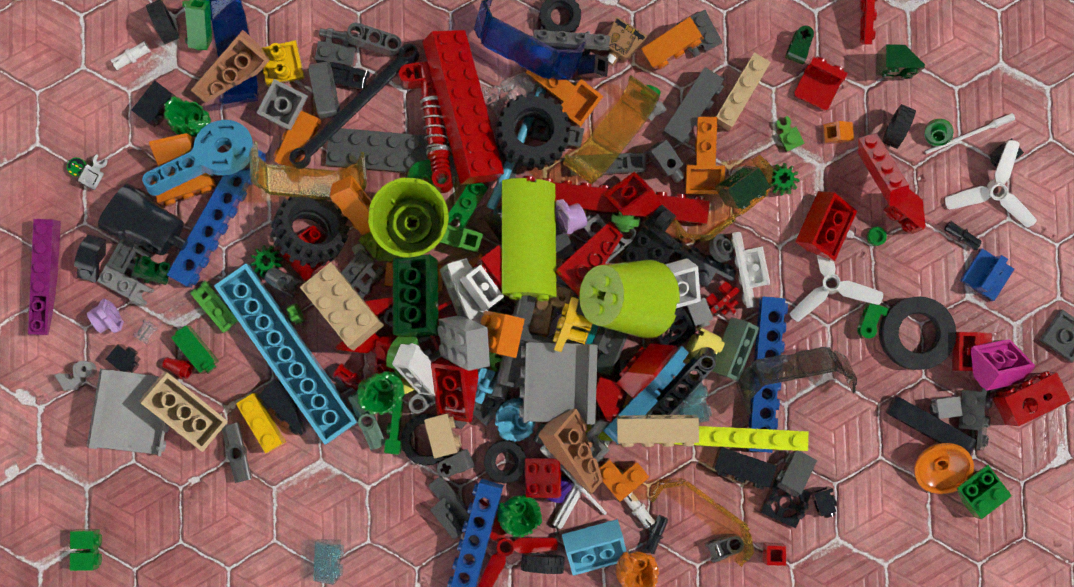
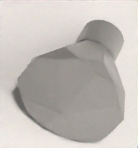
M652 99L650 111L646 117L652 121L655 116L664 113L666 108L663 103Z

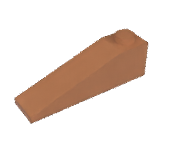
M242 30L191 91L207 103L234 86L257 75L270 59L260 45Z
M573 408L550 420L538 435L551 454L589 494H593L603 480L597 460L593 458L590 449L593 447L592 443L587 439L585 432L587 430L586 423L577 409Z

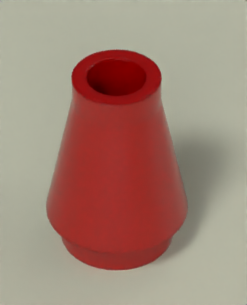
M166 357L162 364L163 368L169 370L180 379H188L193 371V365L185 360Z

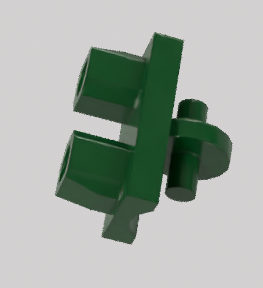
M147 256L142 258L136 257L132 275L143 278L145 283L153 281L166 285L169 279L167 274L171 267L169 263H157Z

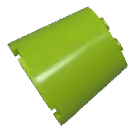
M399 178L387 183L375 194L369 207L368 223L374 239L384 250L396 256L417 257L428 253L440 243L448 227L449 215L443 196L433 185L418 178ZM411 220H412L413 222L418 221V222L416 223L417 226H416L415 228H413V227H410V228H409V226H410L409 222H410Z
M654 260L596 266L586 274L580 288V306L589 322L641 338H654L666 332L676 318V305L680 302L679 286L673 272L665 264Z

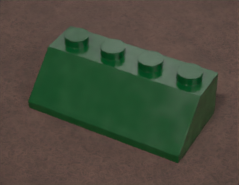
M430 254L417 257L393 258V335L410 337L439 336L438 260Z

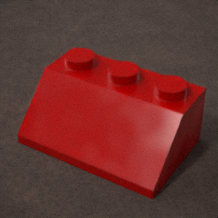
M818 191L795 242L811 253L835 261L857 210L835 192Z
M651 343L645 349L641 347L628 362V366L619 373L621 378L617 384L634 399L657 377L678 348L673 345Z

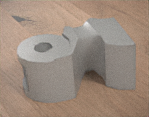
M79 361L73 365V378L70 377V374L64 373L55 374V377L64 391L78 390L81 384L85 383L84 378L93 377L97 368L91 361Z

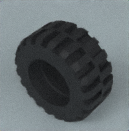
M527 93V97H523L522 94L518 95L515 101L511 99L507 102V106L503 107L500 111L495 134L497 146H500L502 156L506 155V160L510 164L515 162L516 167L520 169L522 166L527 167V170L530 171L535 167L538 170L544 169L546 165L550 167L554 164L555 160L561 158L567 147L571 129L568 122L569 117L566 112H562L563 107L560 103L554 104L555 99L552 97L546 99L544 98L545 94L539 93L538 96H534L533 93ZM524 118H538L548 125L551 131L550 139L544 145L537 147L525 145L515 135L516 124Z

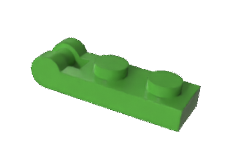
M206 280L201 283L197 290L194 289L190 292L223 333H226L239 322ZM207 292L209 295L203 299L202 294Z

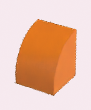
M835 121L823 124L825 143L854 141L853 122Z

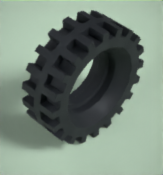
M302 191L297 197L295 194H291L288 200L286 198L283 200L271 223V228H273L271 237H276L275 247L281 246L282 250L280 253L282 255L286 253L290 255L289 260L291 262L295 259L299 260L301 266L310 263L311 267H316L318 262H320L321 266H324L328 260L332 262L340 253L349 236L347 233L350 228L345 225L348 221L347 216L342 217L341 209H337L332 200L330 202L325 200L326 196L323 194L321 197L315 196V192L312 191L309 195H305V192ZM297 219H309L316 222L324 230L325 241L319 244L303 241L295 234L292 227L293 222Z

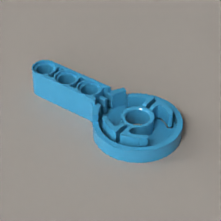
M214 121L202 128L197 134L191 152L145 173L142 178L143 184L150 195L156 196L204 173L211 176L213 174H234L247 166L253 156L254 144L252 137L246 127L236 121ZM227 144L231 146V149L227 152H218V148L222 145Z
M680 346L657 377L634 399L632 398L618 415H646L658 402L655 399L660 395L657 389L663 390L673 380L672 377L681 371L686 365L683 360L689 352L683 346ZM616 416L603 432L615 443L619 444L617 441Z

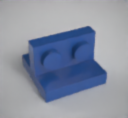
M981 248L960 281L987 299L995 301L1013 273L1014 268L1006 264L1008 258L1003 255L995 257Z

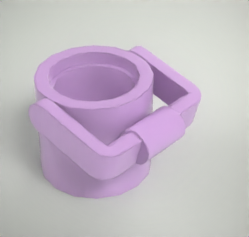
M564 199L556 200V221L564 235L572 234L574 231L587 226L586 215L579 203L568 206Z
M104 298L97 307L87 312L91 324L99 333H103L107 329H110L113 333L121 331L124 321L111 301Z

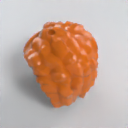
M637 551L630 554L623 552L618 559L615 574L622 587H656L659 567H657L658 564L655 558L650 554L647 555Z

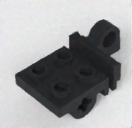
M661 204L654 214L645 221L644 225L647 228L642 227L620 258L624 262L654 260L666 265L671 254L675 252L672 248H678L680 244L665 232L676 218V215Z

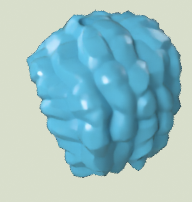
M512 398L505 401L495 414V425L498 426L499 435L507 441L519 442L533 434V427L536 421L523 423L522 418H519V406H523V399Z

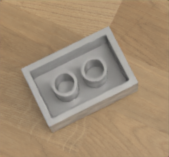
M461 315L439 319L438 334L441 342L439 352L443 358L468 371L490 366L486 326Z

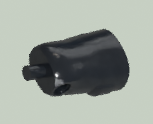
M126 183L119 189L98 220L99 229L121 240H127L143 246L158 255H165L172 246L183 251L188 244V240L180 236L184 227L183 221L154 202L149 193L129 183Z

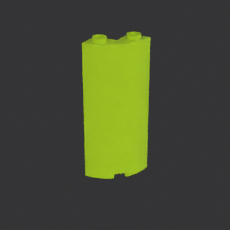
M527 178L502 180V294L509 296L512 300H520L522 296L530 295L537 298V301H548L549 298L556 297L555 184L536 179L533 182L527 181Z

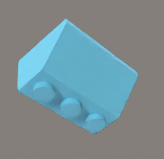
M618 519L562 534L573 576L617 564L623 552H627Z

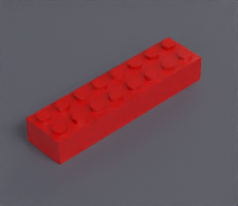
M432 31L422 42L460 185L494 181L504 174L466 31Z

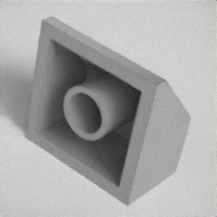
M274 79L257 114L280 127L291 130L308 96Z

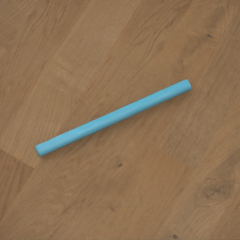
M538 87L534 96H538L539 93L545 94L546 90ZM534 117L524 118L516 136L523 144L535 119ZM506 160L503 167L504 174L497 180L487 204L488 208L496 210L502 196V180L509 179L515 162L510 164Z

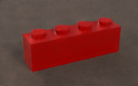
M873 133L858 138V155L889 206L908 201L909 184L878 134Z

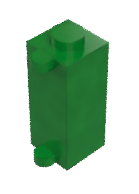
M184 0L182 1V6L185 8L187 26L185 43L188 44V48L207 50L212 42L210 1Z
M185 325L171 337L199 373L209 374L217 367L215 364L219 360L191 326Z

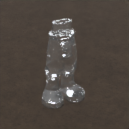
M522 72L510 78H505L497 86H484L481 90L484 100L490 103L489 107L494 117L498 120L500 111L503 107L507 106L508 101L511 99L515 101L516 96L521 94L525 97L527 93L533 92L541 85L525 74V72ZM508 92L506 96L493 101L500 94Z

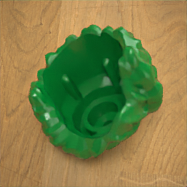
M172 96L167 103H164V118L167 120L170 129L178 135L187 133L192 137H196L200 130L211 122L209 113L203 110L202 106L195 101H183L179 97Z
M395 372L375 373L372 377L359 383L357 403L361 409L368 411L371 415H375L378 412L380 415L391 412L405 395L404 385Z
M526 494L513 496L505 503L498 505V522H500V526L506 533L511 534L513 537L523 538L528 534H532L533 529H537V526H540L542 523L541 508L535 499L526 498Z

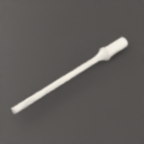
M1011 113L999 119H994L989 125L955 138L946 145L926 150L925 154L934 152L989 128L997 129L999 126L1014 121L1015 116Z
M545 445L541 447L540 450L547 458H555ZM560 463V469L603 515H606L607 512Z

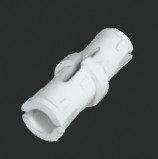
M143 41L132 49H126L123 54L111 59V62L116 70H119L131 62H137L136 59L150 53L151 50L148 49V45Z
M633 492L623 499L631 508L632 514L638 517L646 529L650 527V524L655 523V520L645 509L644 503L641 504Z

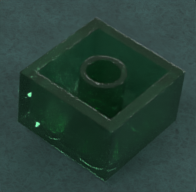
M746 165L715 186L724 204L737 209H745L751 204L750 201L764 196L767 193L766 190L771 188L759 167Z

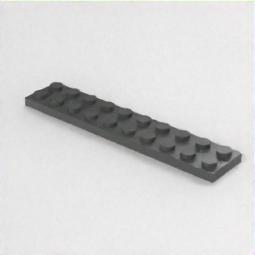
M341 128L328 140L326 166L408 173L416 162L429 160L426 155L428 142L424 139L426 135ZM497 146L502 167H504L507 156H502L500 146ZM451 151V156L449 157L452 177H458ZM516 163L509 179L516 178Z

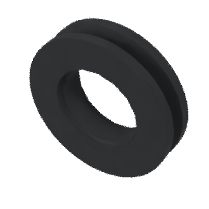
M910 297L902 299L889 307L886 316H883L880 322L879 340L883 351L895 364L912 370L930 369L941 364L952 352L956 342V326L950 312L938 301L928 297ZM912 314H922L928 317L936 331L932 346L921 353H914L906 349L899 337V327L902 321Z

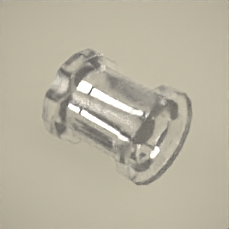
M144 319L142 326L137 332L133 333V336L141 342L148 344V339L159 328Z

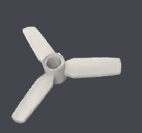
M1015 140L1007 141L994 174L995 179L991 180L987 187L978 186L946 196L945 204L947 208L955 209L978 204L992 197L994 200L1000 201V204L1025 227L1034 225L1037 219L1014 194L1008 193V188L1005 186L1013 169L1020 145L1019 142ZM995 187H1002L999 193H993Z
M817 255L820 272L824 276L823 284L805 297L790 312V316L793 320L799 322L824 302L828 294H835L837 292L844 297L880 305L883 299V292L851 281L840 282V278L835 275L834 261ZM833 280L837 283V286L829 288L826 282Z

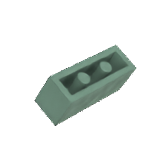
M731 317L722 342L725 343L724 347L716 355V366L712 372L739 381L759 327L747 321Z

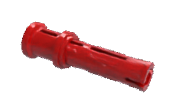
M343 363L337 367L331 376L343 382L346 388L351 387L355 391L358 390L359 383L361 382L357 373H352L346 369Z

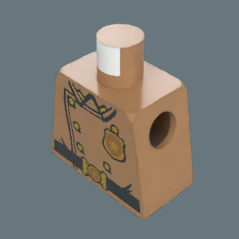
M616 17L608 34L610 36L609 50H606L609 52L606 56L608 64L614 66L618 59L627 62L645 43L647 35L619 17Z

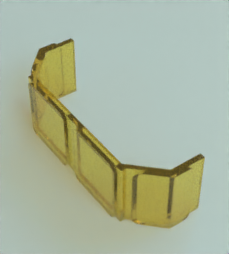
M630 75L628 85L617 104L574 156L565 155L563 165L590 184L596 182L597 179L606 173L648 120V117L659 101V94Z
M254 141L253 148L251 147L249 152L251 182L259 189L262 188L269 195L302 196L312 199L331 200L332 183L350 175L353 176L364 191L367 186L364 152H361L356 164L340 171L313 168L297 169L292 166L266 164L258 157L257 141Z
M760 154L751 159L761 172L759 194L706 235L686 233L679 222L673 220L670 225L675 235L682 240H700L701 242L714 238L732 224L736 217L743 215L768 196V192H770L768 188L771 186L773 167L766 159L764 160Z
M670 479L658 481L651 490L652 493L648 497L653 503L663 489L686 485L738 523L741 527L744 548L734 561L741 567L745 562L749 561L754 554L752 536L749 533L750 528H748L745 522L720 504H715L712 498L685 479Z

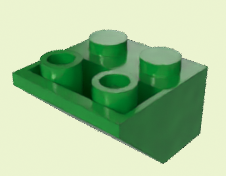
M988 464L957 487L964 505L973 517L981 520L1012 497Z

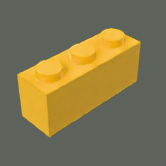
M252 393L237 402L236 405L266 454L283 445L286 441L268 410L260 402L261 399L258 393Z

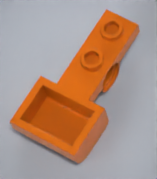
M538 57L525 72V74L540 84L547 93L563 102L561 104L563 107L562 112H566L569 117L568 121L579 128L603 98V95L582 79L574 86Z
M697 117V137L695 140L696 164H685L684 188L686 194H724L725 165H716L717 117Z

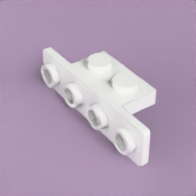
M741 232L732 233L731 243L736 252L735 264L739 267L740 275L738 280L743 287V303L747 308L756 307L753 288L770 284L763 247L745 250Z

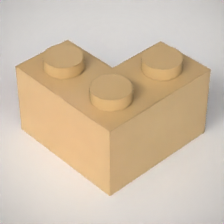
M449 413L424 420L434 458L459 451V447L462 444L460 436L455 435V431L453 432V428H456L453 416L449 417Z

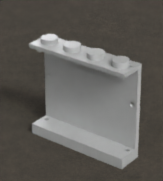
M525 342V346H521V358H524V366L520 367V378H524L523 386H520V398H523V406H519V418H522L523 423H527V421L549 422L576 408L586 424H595L597 345L565 343L562 352L554 350L556 343Z
M100 368L86 446L92 449L106 448L161 456V452H164L166 448L164 435L168 433L169 425L138 402L159 376Z

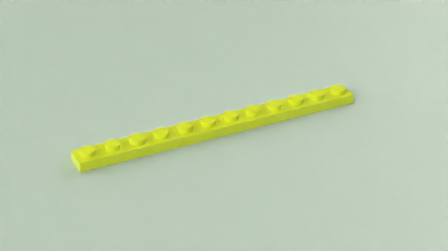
M586 424L587 430L585 432L588 433L592 429V424ZM699 426V443H694V445L808 451L809 431ZM603 431L598 435L602 441H613Z

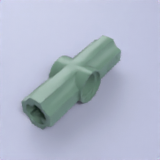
M355 392L348 396V399L357 417L358 425L363 431L370 450L380 448L385 444V439L376 420V415H371L368 411L360 408V405L357 403L358 394ZM369 416L372 418V422L365 424L362 418Z

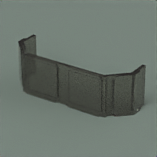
M820 347L799 351L791 355L758 359L755 362H751L752 365L744 369L739 381H736L739 394L748 414H751V398L764 385L837 371L844 375L852 393H856L857 377L847 357L836 350L833 352L830 347Z

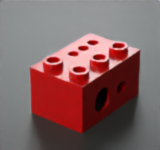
M1049 371L1042 372L1010 389L1007 387L1002 388L996 392L997 395L992 397L1005 425L1021 426L1071 401L1058 373Z

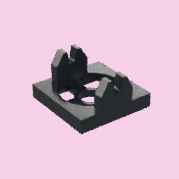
M682 307L676 308V318L669 328L668 335L663 339L662 335L654 337L658 344L678 347L697 332ZM679 319L683 320V323L680 325H674ZM676 329H679V332L676 335L672 336V333Z
M775 477L760 513L796 528L799 520L805 517V511L808 510L809 506L807 502L811 493L803 490L802 494L798 496L799 506L793 503L792 495L787 492L784 495L777 496V490L780 488L775 486L777 483ZM782 497L790 499V505L787 508H783L780 505ZM774 501L777 502L779 507L777 514L771 506ZM791 508L797 511L792 516L782 517L785 510Z

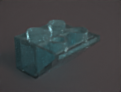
M703 382L679 405L680 415H697L699 423L710 421L709 416H712L711 407L706 404L705 397H708V390L706 385H703Z
M317 539L315 541L313 581L334 585L340 579V576H343V564H340V559L344 555V545H341V540Z

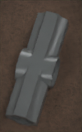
M239 422L224 426L222 432L227 449L226 456L230 461L234 482L239 483L252 479L247 459V448L243 443ZM235 447L241 451L239 458L233 455Z

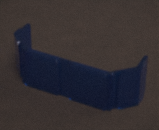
M209 0L218 58L242 30L250 36L242 0ZM257 75L227 90L223 94V98L219 99L222 106L226 107L258 101L259 87Z
M492 0L481 1L474 31L477 37L481 39V44L506 59L517 62L527 70L549 80L551 78L569 80L574 76L586 42H583L576 50H557L493 17L490 11Z

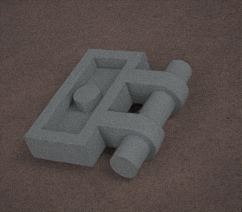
M706 10L691 16L704 37L699 46L694 49L688 48V51L695 58L701 54L698 50L699 47L702 46L706 53L723 42Z
M320 28L319 36L326 37V42L318 41L315 60L329 61L353 67L356 47L349 46L350 43L346 40L347 31L340 32L334 31L333 28ZM333 38L342 39L343 44H334Z
M120 239L107 265L126 274L129 268L134 269L135 264L132 262L137 253L142 255L141 258L143 256L152 258L153 254L152 251L146 248L144 250L138 244ZM131 274V276H130L131 278H133V279H135V280H138V278H139V277H137V276H133L132 274Z
M361 249L341 273L353 288L357 286L360 289L358 294L363 299L366 294H370L374 284L383 278L382 275L386 269L380 265L377 270H374L372 266L376 261ZM367 273L371 277L366 283H364L361 281V279Z

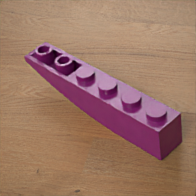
M33 219L29 335H49L58 278L61 221Z

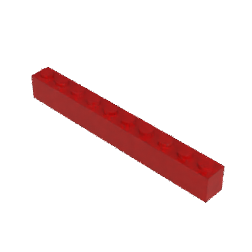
M523 176V178H527V181H535L533 176ZM542 178V180L555 184V203L556 200L564 199L568 206L579 203L586 212L611 215L612 213H619V210L604 196V193L610 190L611 186L599 185L598 188L591 187L592 184L582 182L580 185H573L572 181L561 180V183L554 182V179ZM656 192L660 203L676 215L673 222L703 226L707 224L710 201L705 200V197L694 196V199L686 198L684 194H675V197L667 196L666 192ZM656 208L653 212H651L650 214H648L647 216H635V217L648 219V218H650V217L654 214V212L657 210V208Z

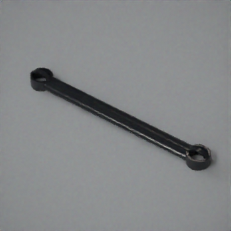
M413 44L403 45L399 49V55L302 148L294 149L289 156L293 166L297 169L307 167L311 161V156L399 73L403 65L415 63L420 56L416 46ZM414 51L410 57H404L407 52ZM305 154L302 161L295 162L299 155Z

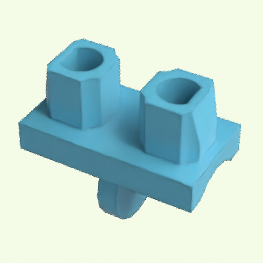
M487 368L478 369L479 378L475 402L482 404L486 393L492 394L493 389L489 386L495 371Z

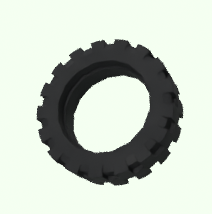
M420 414L407 422L402 430V450L416 464L424 466L434 465L446 457L434 458L433 455L425 456L419 454L411 444V436L414 429L421 424H425V419L436 417L437 415Z

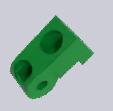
M866 302L857 327L858 335L866 339L873 338L877 334L876 326L880 316H886L888 308Z

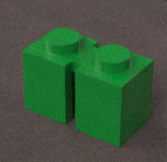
M76 529L70 531V549H91L77 550L75 553H70V571H93L99 568V565L102 563V554L98 550V547L102 544L100 529Z

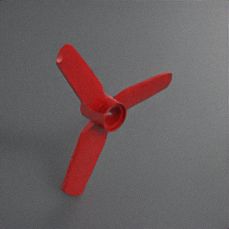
M480 500L483 506H488L485 500ZM495 516L490 538L498 542L497 552L491 556L477 587H493L506 564V556L511 555L513 551L518 553L555 551L558 547L557 539L532 537L518 538L513 541L512 538L505 536V531ZM479 517L482 524H484V519L482 517ZM507 541L511 544V549L503 551L500 544Z

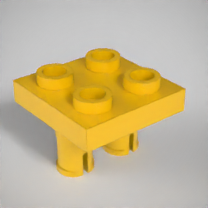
M296 40L280 44L273 43L270 46L262 47L270 59L263 67L268 87L271 86L274 79L281 83L305 79Z
M571 297L569 304H564L561 313L564 317H559L556 326L559 330H556L553 341L556 342L554 348L556 351L562 352L567 339L585 344L588 332L572 328L573 326L588 331L591 330L592 323L586 317L576 312L579 301L577 298Z

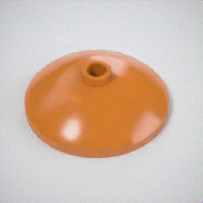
M941 443L929 447L920 454L914 465V475L918 484L923 489L936 494H947L957 491V487L969 479L974 472V462L969 452L965 448L952 443Z

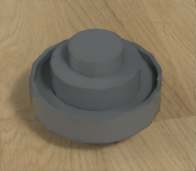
M718 234L709 240V251L715 260L725 262L733 257L734 249L731 240L726 235Z

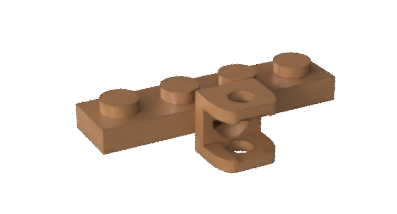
M556 258V270L565 260ZM556 284V297L549 298L548 301H537L536 298L529 332L549 336L554 309L563 310L564 304H569L571 297L576 298V295L569 289L559 287L560 285Z

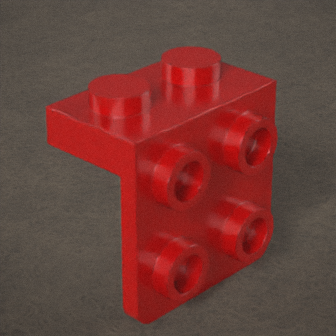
M813 57L808 62L794 92V96L826 111L829 109L840 84L846 79L848 73L838 65L832 66L821 57Z
M525 458L526 498H560V462L556 458Z

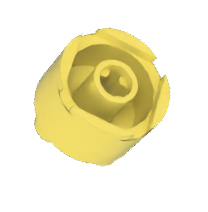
M698 327L696 329L699 331L698 334H693L685 349L689 353L683 362L688 364L704 347L714 349L717 355V353L722 351L725 343L721 341V337ZM708 357L703 358V360H705V361H710V360H712V359H710V358H708Z

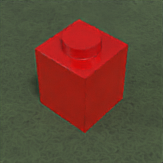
M763 543V563L771 566H786V545L783 543Z

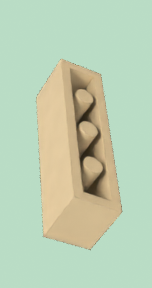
M754 52L716 115L717 125L730 131L771 63L770 61Z

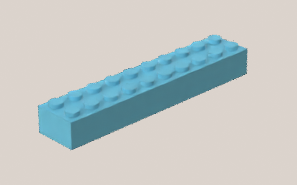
M244 264L214 285L324 445L329 444L358 423L352 409L257 273L254 272L251 265Z

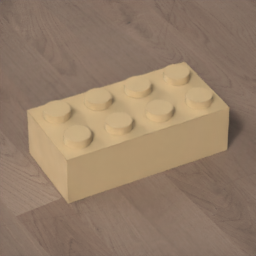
M331 262L300 287L344 343L353 351L384 326L339 269Z
M166 371L161 374L138 401L202 452L228 422Z
M617 415V441L622 444V447H633L634 443H641L644 447H652L654 443H661L662 446L667 447L674 446V443H681L682 446H694V443H699V418L697 415Z

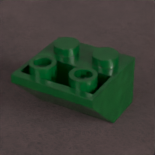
M886 44L876 53V76H882L883 79H891L894 76H901V79H912L913 76L925 68V64L906 45Z

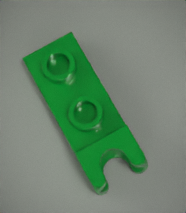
M482 183L468 184L448 213V224L452 220L457 219L460 221L458 229L462 231L489 187Z
M402 400L389 412V415H392V421L387 426V434H390V437L385 440L384 453L401 454L402 443L399 439L404 403Z

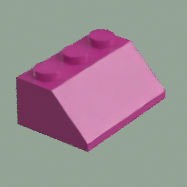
M1010 339L971 348L973 376L986 391L1022 383L1036 367Z

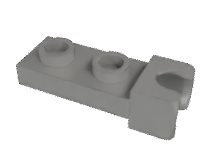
M108 265L105 266L97 282L142 306L147 305V301L142 298V294L144 292H154L153 288Z

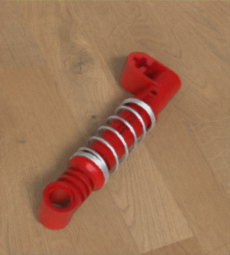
M428 61L406 64L400 68L399 77L405 88H421L420 106L422 108L420 110L424 111L422 120L425 121V126L423 129L426 130L427 134L424 139L428 142L426 155L431 162L432 181L434 187L440 193H447L453 187L449 161L451 149L446 146L449 140L446 137L447 133ZM416 72H419V79H416ZM442 178L447 179V182L444 184L438 183Z

